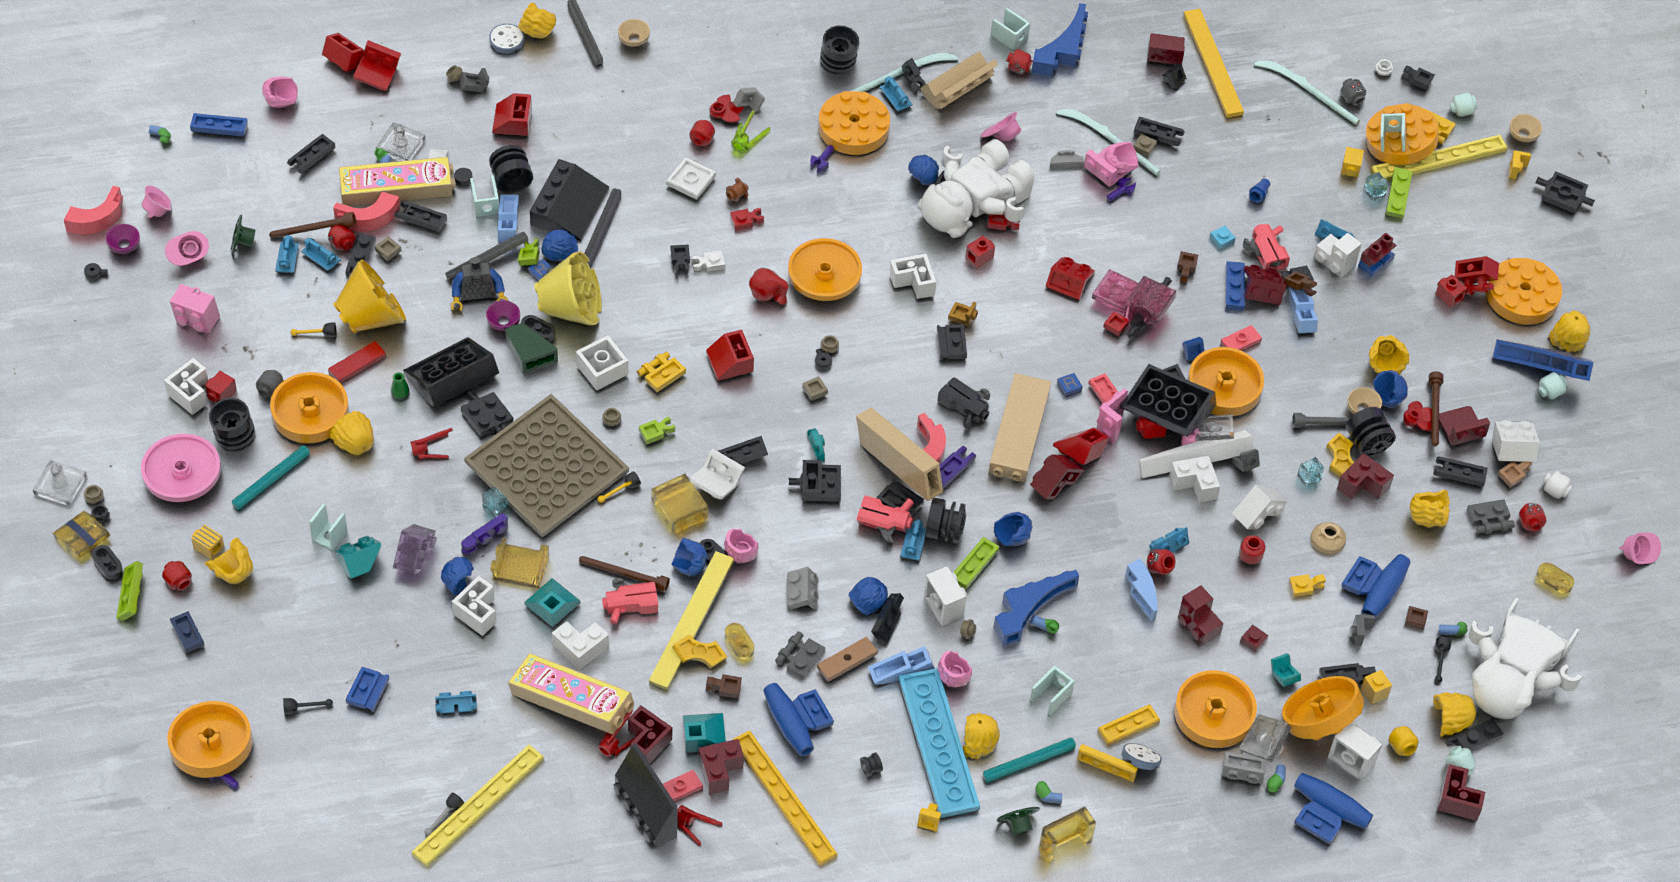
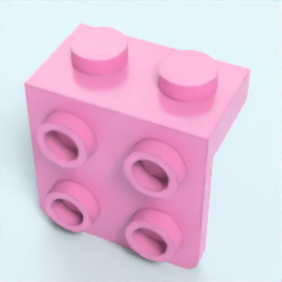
M1108 147L1098 154L1090 149L1086 152L1084 167L1109 187L1128 174H1117V169L1105 160V152Z
M1126 389L1116 392L1109 402H1104L1099 408L1100 413L1096 429L1109 436L1108 441L1112 444L1119 437L1123 418L1120 415L1124 412L1120 406L1127 397L1128 391Z

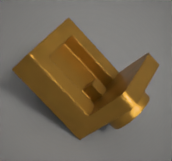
M955 302L948 315V320L969 327L971 321H975L977 318V303L973 302L971 307Z

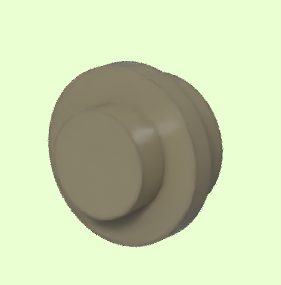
M456 65L451 66L446 72L447 79L450 82L458 81L462 68Z
M828 335L821 340L820 347L826 353H834L839 349V341L836 337Z
M608 408L603 413L602 420L608 426H616L621 422V413L616 408Z
M97 485L88 486L83 494L85 501L91 504L100 502L104 497L103 490Z
M972 619L964 620L960 628L961 636L970 639L976 633V624H974Z

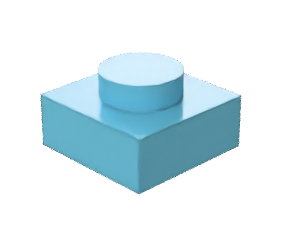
M1226 226L1210 232V238L1219 249L1235 242L1236 237Z

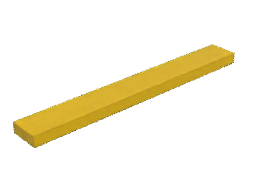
M1201 9L1184 11V19L1226 118L1242 116L1244 114L1243 107Z
M748 730L733 738L732 740L739 739L744 760L818 865L822 866L836 858L838 853L752 732Z

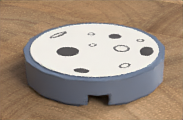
M501 24L491 30L489 42L495 51L511 54L515 50L522 48L524 33L517 25Z
M1135 743L1123 746L1121 756L1125 761L1127 759L1132 761L1131 764L1144 770H1154L1155 767L1157 769L1160 767L1162 757L1155 750Z

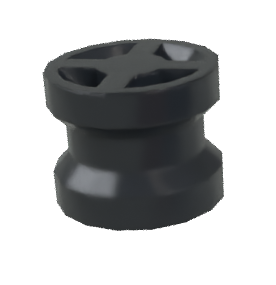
M876 752L872 753L870 757L864 756L860 758L861 768L866 777L871 776L873 772L879 773L883 771L881 759Z

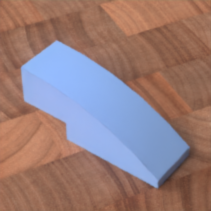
M500 194L498 213L499 243L517 235L519 195Z
M1287 286L1290 306L1298 333L1317 332L1318 319L1314 312L1312 297L1308 296L1303 289L1294 290Z
M1138 559L1127 565L1125 576L1132 584L1130 589L1131 596L1153 622L1156 619L1158 610L1156 589L1148 569L1142 560Z
M925 646L907 654L905 651H902L868 666L875 685L899 681V675L935 669Z

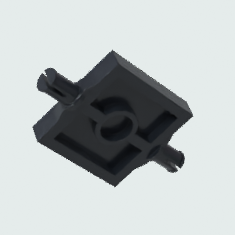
M1555 171L1549 180L1538 176L1535 184L1545 187L1541 200L1574 214L1582 203L1591 207L1594 205L1595 200L1585 196L1588 184Z
M471 390V392L467 393L471 402L461 406V412L480 437L489 433L497 434L514 421V417L494 392L478 397L474 390Z

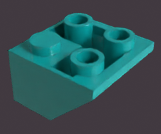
M364 536L359 538L358 542L354 544L346 543L339 546L340 549L336 550L335 553L346 575L354 578L371 570L382 545L375 538Z
M551 578L529 597L524 604L550 626L554 627L578 606L581 600Z
M723 713L683 715L686 753L699 752L700 747L726 742Z

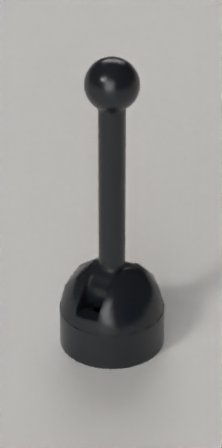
M1438 637L1435 642V648L1440 653L1437 676H1435V682L1441 683L1443 680L1441 673L1444 653L1450 651L1452 644L1451 639L1447 637Z
M283 698L284 714H292L297 711L298 707L321 705L331 707L333 705L331 699L319 702L297 703L293 698Z

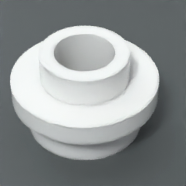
M1382 59L1376 64L1375 70L1382 76H1388L1392 73L1393 66L1389 60Z

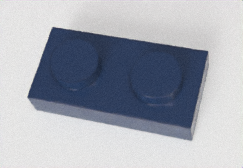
M189 611L170 618V623L185 653L205 646Z

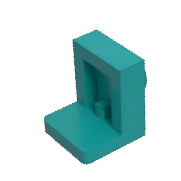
M1288 653L1271 659L1272 676L1283 687L1301 681V674L1291 665Z

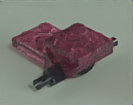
M1109 269L1092 293V299L1123 313L1124 317L1130 320V325L1132 326L1127 336L1133 339L1137 332L1144 330L1146 325L1159 323L1176 298L1177 291L1168 287L1172 282L1169 277H1165L1164 281L1159 283L1143 276L1138 283Z

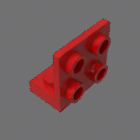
M368 40L353 79L387 91L397 69L401 53Z
M1061 257L1051 267L1045 287L1079 300L1086 281L1094 275L1095 270L1091 269L1087 264L1074 262L1072 258Z

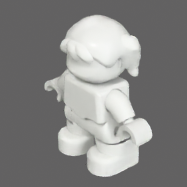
M993 139L983 145L981 152L971 158L961 168L959 166L963 154L952 156L950 155V147L946 146L941 160L942 166L945 168L944 178L946 181L937 185H930L918 203V209L922 212L928 224L940 232L948 233L952 238H958L972 226V221L968 220L971 215L974 217L984 213L988 215H1002L1004 212L1005 218L1009 221H1020L1023 218L1025 208L1014 207L1015 202L1020 203L1030 197L1035 176L1031 166L1023 160L1010 165L1006 174L1000 175L996 171L1007 166L1009 160L1008 150L999 140Z
M1518 598L1512 603L1503 622L1499 647L1496 646L1491 638L1493 626H1489L1487 632H1482L1478 630V623L1474 620L1469 632L1470 641L1479 646L1481 657L1484 660L1472 673L1474 700L1485 713L1505 720L1519 716L1525 708L1531 705L1534 688L1545 691L1560 687L1565 691H1573L1578 687L1582 677L1578 674L1576 677L1567 676L1568 665H1564L1560 669L1559 674L1558 672H1548L1561 658L1569 653L1574 645L1579 629L1575 630L1569 641L1559 637L1550 630L1551 626L1546 628L1540 625V620L1537 619L1534 622L1514 614Z

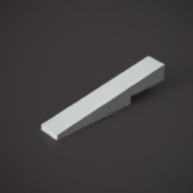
M1243 430L1212 441L1205 438L1139 459L1140 476L1146 478L1170 472L1172 462L1209 455L1211 462L1240 456L1241 453L1253 449L1252 435Z

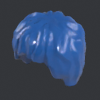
M926 154L914 156L908 165L909 173L915 179H919L922 185L929 187L938 178L939 165L937 161Z
M564 230L551 231L543 239L542 254L546 259L562 262L572 253L578 252L577 239Z
M1382 371L1373 380L1374 390L1380 395L1384 407H1396L1406 399L1408 395L1407 383L1396 371Z
M1012 512L997 520L993 528L995 537H997L1000 543L1005 546H1019L1030 539L1033 526L1029 516L1021 512Z
M682 538L671 565L687 576H696L704 569L708 555L700 543Z
M454 557L444 565L441 571V580L453 595H459L467 586L466 577L471 576L474 570L472 563L467 558Z
M866 577L853 587L848 596L854 606L868 616L883 607L888 598V590L886 585L879 579Z

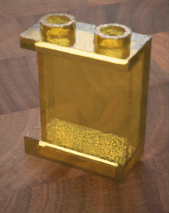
M682 474L651 489L652 502L654 505H660L672 523L674 533L684 531L689 526L701 523L708 518V506L686 474Z
M502 538L501 544H497L496 560L491 562L490 571L493 572V580L540 589L549 560V546L541 544L540 550L509 545L507 544V538Z
M1084 806L1042 828L1038 847L1042 857H1046L1049 862H1052L1056 847L1078 836L1084 845L1092 843L1096 821L1087 808Z

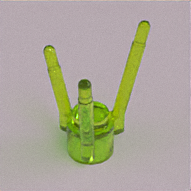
M754 110L751 111L743 128V124H739L731 141V145L738 151H743L744 148L749 150L752 144L770 130V127H767L749 142V136L745 131L753 118Z

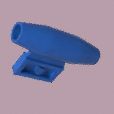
M1398 554L1382 570L1377 563L1359 556L1343 580L1341 588L1357 595L1366 594L1367 597L1361 613L1374 615L1376 619L1390 604L1404 582L1411 563L1410 559L1403 554Z
M777 683L767 685L763 692L770 712L785 739L800 756L810 754L814 750V746L808 730L817 731L832 726L834 723L817 690L800 694L792 702Z
M1301 773L1294 784L1297 790L1312 801L1307 805L1305 804L1294 823L1329 845L1341 828V820L1366 829L1373 818V814L1354 798L1323 780Z

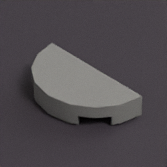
M1062 150L1051 158L1050 168L1084 167L1085 160L1082 156L1080 157L1075 154V151Z

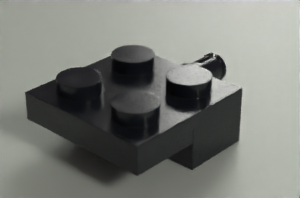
M803 460L800 478L789 477L788 486H800L802 501L841 502V465H822V460Z

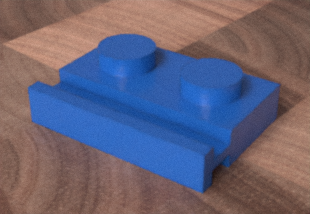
M361 667L346 697V703L363 709L367 708L374 712L389 681V675H383L381 672Z

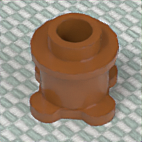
M740 178L735 179L736 183L734 185L726 187V196L730 201L737 202L740 197L747 198L749 196V187Z

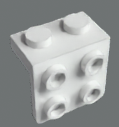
M712 449L709 451L704 466L693 474L689 481L697 488L708 492L712 497L723 499L738 486L745 467Z

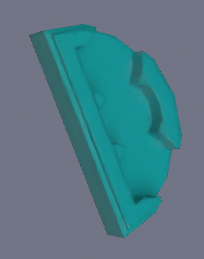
M816 428L809 429L806 434L816 460L825 462L824 437L819 435Z

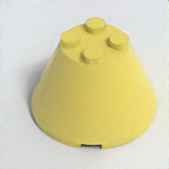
M583 252L572 253L542 277L539 282H536L534 288L538 294L539 301L537 306L540 312L544 311L548 316L592 326L596 325L600 320L597 318V315L602 310V299L596 272L594 269H590L587 263L590 260Z

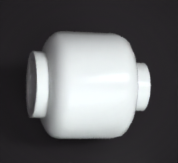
M1555 471L1553 474L1548 473L1543 480V483H1545L1544 491L1555 499L1565 498L1573 487L1571 479L1559 471Z

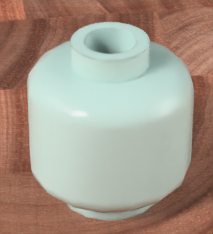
M1469 92L1455 95L1453 102L1450 103L1452 113H1456L1458 117L1474 114L1475 109H1477L1475 96H1471Z
M1552 372L1540 379L1538 391L1543 398L1547 397L1550 400H1554L1566 392L1568 384L1562 374Z
M1456 746L1449 750L1450 754L1446 757L1448 765L1452 764L1469 769L1468 775L1474 772L1473 769L1476 766V762L1470 749Z

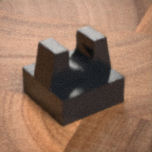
M1178 63L1168 69L1166 74L1162 75L1164 82L1169 83L1171 88H1177L1187 79L1182 64Z

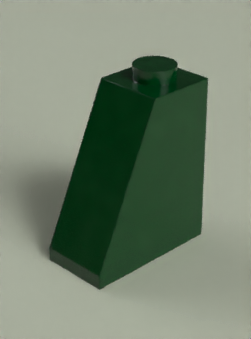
M520 323L505 329L506 342L523 373L558 361L557 348L525 324Z

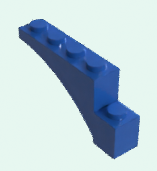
M1079 3L1073 21L1058 38L1040 49H1035L1031 73L1052 76L1053 69L1057 70L1058 64L1076 66V60H1080L1082 51L1079 50V47L1083 46L1084 40L1081 34L1085 35L1086 24H1083V22H1087L1088 12L1085 11L1086 4Z
M1496 339L1492 356L1495 359L1524 364L1590 381L1593 368L1592 360L1575 357L1571 353Z
M1077 570L1065 571L1060 575L1049 576L1037 582H1029L1024 586L1010 588L1004 592L1002 603L1007 613L1003 612L995 616L993 626L1002 646L1021 641L1025 625L1042 605L1060 593L1078 586L1079 574Z

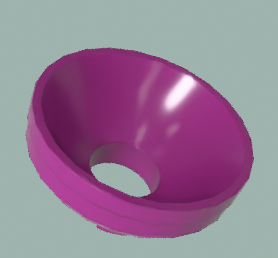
M129 224L113 226L106 234V244L115 253H130L140 243L139 231ZM122 242L129 243V246L126 248L119 247Z
M501 300L494 302L486 311L488 324L498 331H505L506 328L512 325H518L520 321V309L511 301ZM500 319H508L509 323L502 325L498 321Z

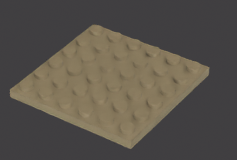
M552 394L548 395L464 458V462L542 538L629 472V467Z

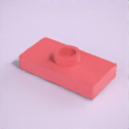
M1250 325L1222 338L1220 343L1223 347L1243 351L1261 342L1262 337Z
M1105 373L1089 379L1088 384L1102 404L1109 402L1113 395L1118 392Z
M694 770L663 783L674 802L703 789V784Z

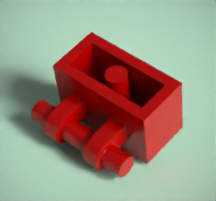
M340 33L326 36L322 55L328 58L330 62L340 66L342 70L348 72L357 69L364 49Z
M1487 256L1458 260L1455 264L1454 276L1467 287L1466 295H1473L1474 292L1486 293L1488 290L1494 289L1493 283L1487 282L1498 280L1499 262Z

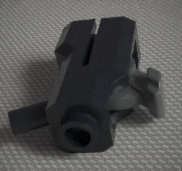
M953 377L938 392V402L948 409H956L966 416L963 424L965 428H970L972 421L977 424L985 421L990 414L988 411L989 405L984 402V399L990 400V392L986 388L974 391Z

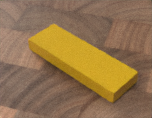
M1149 704L1098 727V733L1106 745L1110 746L1160 723V718Z
M1081 744L1079 748L1078 761L1134 782L1138 768L1131 763L1084 744Z

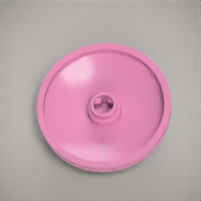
M174 434L158 440L146 451L141 463V474L147 489L156 497L171 502H185L203 496L213 488L221 472L220 458L216 448L208 440L193 434Z

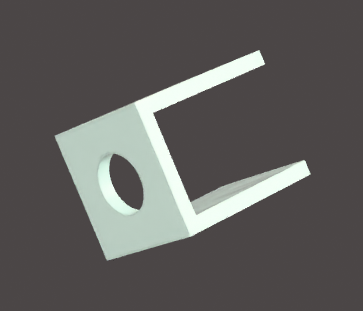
M1006 8L1003 24L996 19L992 20L991 36L1012 50H1015L1028 39L1030 23Z
M1405 113L1382 114L1381 152H1384L1385 132H1402V152L1405 151ZM1397 120L1399 124L1393 126L1389 124V121Z
M491 175L493 198L478 200L473 178H470L471 195L476 217L499 213V198L494 175ZM484 205H492L490 209H482Z
M325 504L321 505L309 521L312 541L332 551L336 549L348 533L345 514L342 513L335 523L332 524L328 521ZM327 532L329 534V540L324 538V535Z
M1054 665L1032 687L1030 701L1033 702L1051 683H1054L1062 690L1050 701L1048 714L1051 716L1072 695L1075 680ZM1059 677L1062 678L1066 684L1062 683Z

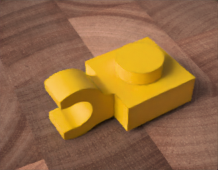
M1309 574L1289 578L1293 597L1313 595V589L1325 588L1324 583L1326 579L1324 574L1317 575L1310 579Z

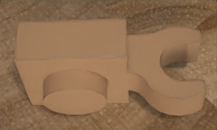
M1522 461L1516 465L1514 462H1511L1499 470L1498 476L1511 488L1525 479L1532 463Z

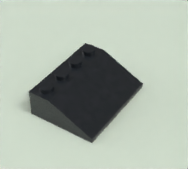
M558 159L530 209V225L547 231L564 230L581 241L604 200L609 186L578 165Z
M469 337L403 370L422 397L433 407L443 405L445 401L458 397L466 390L473 389L478 384L491 380L499 374L494 355Z
M1148 364L1120 408L1188 437L1209 417L1217 403L1214 391Z
M634 744L617 770L613 786L618 795L621 794L624 798L623 802L626 809L633 812L637 826H642L646 840L649 843L652 842L654 847L657 848L677 838V805L638 745Z

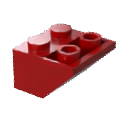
M513 93L498 102L495 109L492 133L528 136L532 113L531 94Z
M742 329L723 334L706 349V354L718 381L754 372V357Z
M1093 427L1070 434L1054 442L1053 447L1057 448L1060 453L1072 457L1076 463L1085 465L1102 455L1109 436Z

